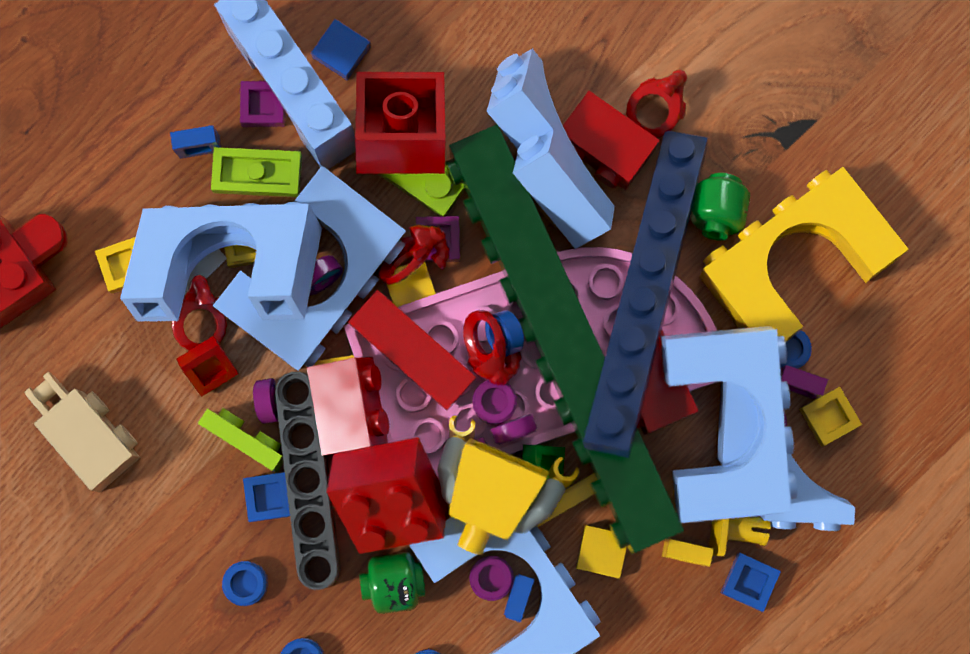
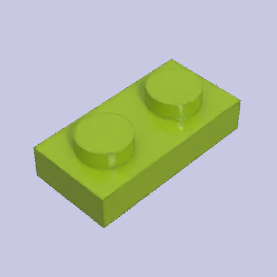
M214 147L211 191L219 194L298 197L300 194L302 154L300 151Z
M446 166L445 174H378L440 217L447 216L465 190L462 183L455 186Z
M222 408L219 414L209 409L205 411L197 424L276 473L279 472L284 464L283 455L278 453L282 446L279 442L259 431L256 437L243 431L241 427L245 421L225 408Z

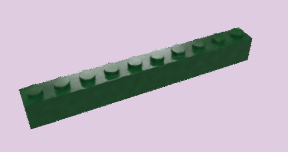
M496 124L450 144L451 159L445 161L448 172L455 186L463 184L469 197L463 200L466 212L473 225L481 223L487 236L481 240L485 254L490 264L499 263L505 276L499 279L504 296L509 304L517 302L523 316L518 321L522 327L524 339L527 344L535 342L541 358L535 360L538 371L545 384L553 382L560 397L553 401L562 423L564 425L571 423L578 439L572 441V445L582 466L590 463L597 477V480L590 484L601 508L609 505L616 522L609 524L619 548L628 547L630 554H634L683 532L684 528L638 428L629 458L584 448L583 440L605 357L529 192L513 174L515 161L499 126Z

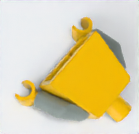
M454 415L449 420L450 438L445 443L438 465L443 499L450 504L449 515L466 523L457 543L458 546L471 553L482 555L491 534L508 540L513 532L527 533L549 518L565 493V488L569 487L577 478L579 469L576 467L570 477H565L558 471V466L563 460L562 457L558 458L550 470L547 471L474 439L475 421L471 420V426L467 431L459 432L455 429L457 415Z

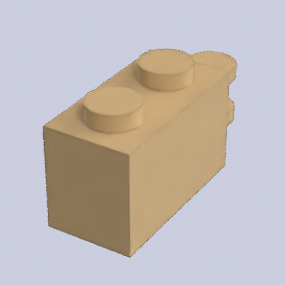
M48 371L43 375L45 380L34 390L29 387L24 392L43 415L34 425L90 491L102 492L141 458L133 449L138 443L123 425L120 424L115 428L105 417V414L110 410L93 391L87 395L83 391L73 389L69 393L59 380ZM57 393L62 400L50 409L46 402Z

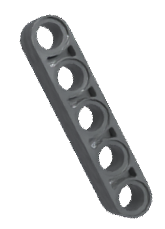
M290 372L279 379L276 385L275 396L296 569L299 580L304 586L312 590H321L332 586L338 580L341 571L334 507L327 494L330 477L327 455H322L309 377L302 372ZM296 382L306 383L309 389L307 399L298 405L290 404L286 397L289 386ZM301 425L311 426L314 431L312 444L307 448L297 449L292 442L294 430ZM308 468L315 469L319 474L320 483L315 491L303 493L298 488L297 478L303 470ZM312 512L321 514L325 520L323 533L315 538L307 536L302 528L304 518ZM321 556L330 563L331 573L324 582H316L308 574V565L314 557Z

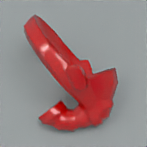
M679 69L667 77L661 79L653 77L642 82L631 94L627 102V117L656 138L664 136L666 131H672L680 119H684L687 104L683 101V90L687 82L685 71ZM650 94H657L663 97L669 107L668 118L661 126L656 128L645 127L640 123L636 115L639 101Z
M420 224L409 227L411 236L401 239L405 246L390 265L386 262L383 263L379 271L380 279L389 285L406 279L425 262L433 247L436 249V253L430 257L441 270H444L449 258L450 249L447 246L445 232L439 227H428ZM412 255L414 256L406 268L393 275L396 268L404 260Z
M202 275L194 276L190 281L189 288L184 295L179 321H172L171 324L173 337L187 351L201 344L189 340L183 328L185 318L193 310L205 309L212 313L216 320V331L213 336L219 344L224 338L227 329L226 316L213 307L218 298L212 294L208 281Z
M485 310L471 312L466 317L463 326V338L470 357L467 364L473 368V371L478 376L488 379L491 384L506 385L513 376L517 375L520 369L521 353L518 352L505 357V337L497 319ZM482 320L490 325L495 338L493 351L490 354L484 351L478 339V326Z

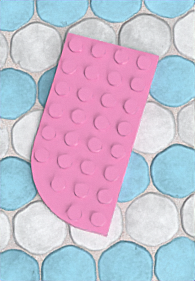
M602 247L577 248L557 252L605 357L633 253ZM502 271L398 307L477 377L448 411L441 407L349 324L344 325L354 358L373 357L374 364L380 370L382 377V387L379 390L381 405L388 415L390 424L389 433L387 434L388 443L419 437L438 479L439 461L445 443L450 438L449 420L454 415H457V425L455 428L457 431H467L473 419L475 421L474 439L479 440L483 437L491 447L508 454L522 451L523 444L539 445L575 432L572 424L564 425L557 413L553 401L560 397L553 382L545 384L538 371L535 360L541 358L535 342L527 344L525 339L524 346L520 351L522 356L520 369L517 375L513 376L508 382L516 393L517 406L512 417L506 422L532 413L537 425L536 432L498 445V443H495L490 429L500 424H488L482 421L473 409L474 392L481 383L488 379L478 376L473 371V368L467 364L470 357L463 338V326L466 317L471 312L477 310H485L491 314L508 310L517 319L523 317L517 302L509 304L499 284V279L505 277ZM675 276L662 326L665 336L717 331L701 301L685 283ZM482 320L478 326V339L484 351L490 354L493 349L486 337V321ZM716 382L687 384L691 392Z

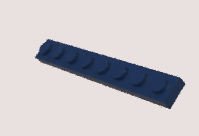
M672 131L664 133L583 440L585 449L630 457L708 147V137Z

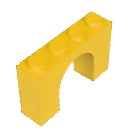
M844 167L832 175L828 170L823 171L807 184L810 191L797 200L794 195L789 196L772 210L776 215L764 225L759 220L753 222L738 234L741 240L729 250L722 245L703 260L706 267L703 268L700 279L739 329L770 326L777 329V336H783L786 343L803 328V325L776 292L768 276L767 259L770 248L783 237L805 232L817 234L828 239L841 251L865 283L888 268L909 250Z

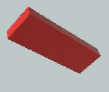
M378 289L348 321L350 326L446 411L453 406L477 379L474 374Z

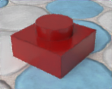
M214 336L176 358L181 370L201 397L239 374L235 365Z

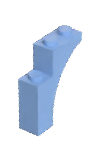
M533 48L521 56L513 54L507 57L497 68L498 73L494 86L491 89L492 94L487 113L518 149L513 174L576 249L611 230L615 205L594 180L572 145L550 96L541 58Z
M721 381L717 460L722 465H725L740 458L752 445L758 429V413L752 397L743 387ZM787 454L788 472L795 473L797 482V499H791L792 513L761 515L762 519L770 521L771 527L779 529L796 528V522L814 523L813 528L823 531H839L841 524L854 525L855 507L847 499L832 494L817 485L801 470L792 455Z

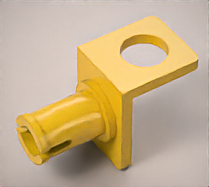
M755 516L712 520L709 548L714 549L712 556L724 557L728 540L756 543L765 546L770 534L753 532L752 528L770 529V521H764L762 517Z

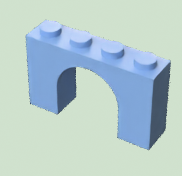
M220 0L214 5L229 36L251 68H257L293 122L300 139L319 167L324 166L326 169H330L354 153L356 148L352 124L267 1Z
M324 166L320 167L294 202L309 204L319 224L335 237L341 247L344 257V272L336 291L322 303L307 307L305 319L262 320L248 298L251 278L240 270L213 305L215 309L297 371H299L303 364L307 367L315 364L326 349L320 342L329 330L336 334L341 330L352 315L346 309L356 295L362 299L368 295L379 280L373 274L383 260L390 265L405 246L399 239L406 230Z
M298 202L277 205L247 203L243 206L208 204L202 207L178 208L175 206H164L162 208L143 209L120 299L137 322L179 321L187 282L195 266L215 250L227 246L242 245L256 250L248 298L261 319H305L322 227L311 206Z
M770 326L661 336L664 381L669 386L717 381L734 383L743 387L750 394L758 413V429L755 439L750 448L740 458L720 466L672 470L675 509L680 522L792 513L791 499H797V482L795 473L788 472L787 454H793L794 441L791 427H785L783 409L790 408L788 383L786 381L781 382L780 364L786 363L784 337L777 336V329Z
M454 517L446 521L443 539L410 545L434 583L478 555L458 546L457 543L466 523ZM537 526L527 533L513 532L508 540L491 534L484 549V552L492 550L508 551L524 559L537 575L541 590L539 609L533 621L523 631L489 654H575L600 637L595 628L596 625L601 623L599 617L587 600L580 604L577 602L569 590L576 583L562 563L554 567L544 552L551 548V546Z

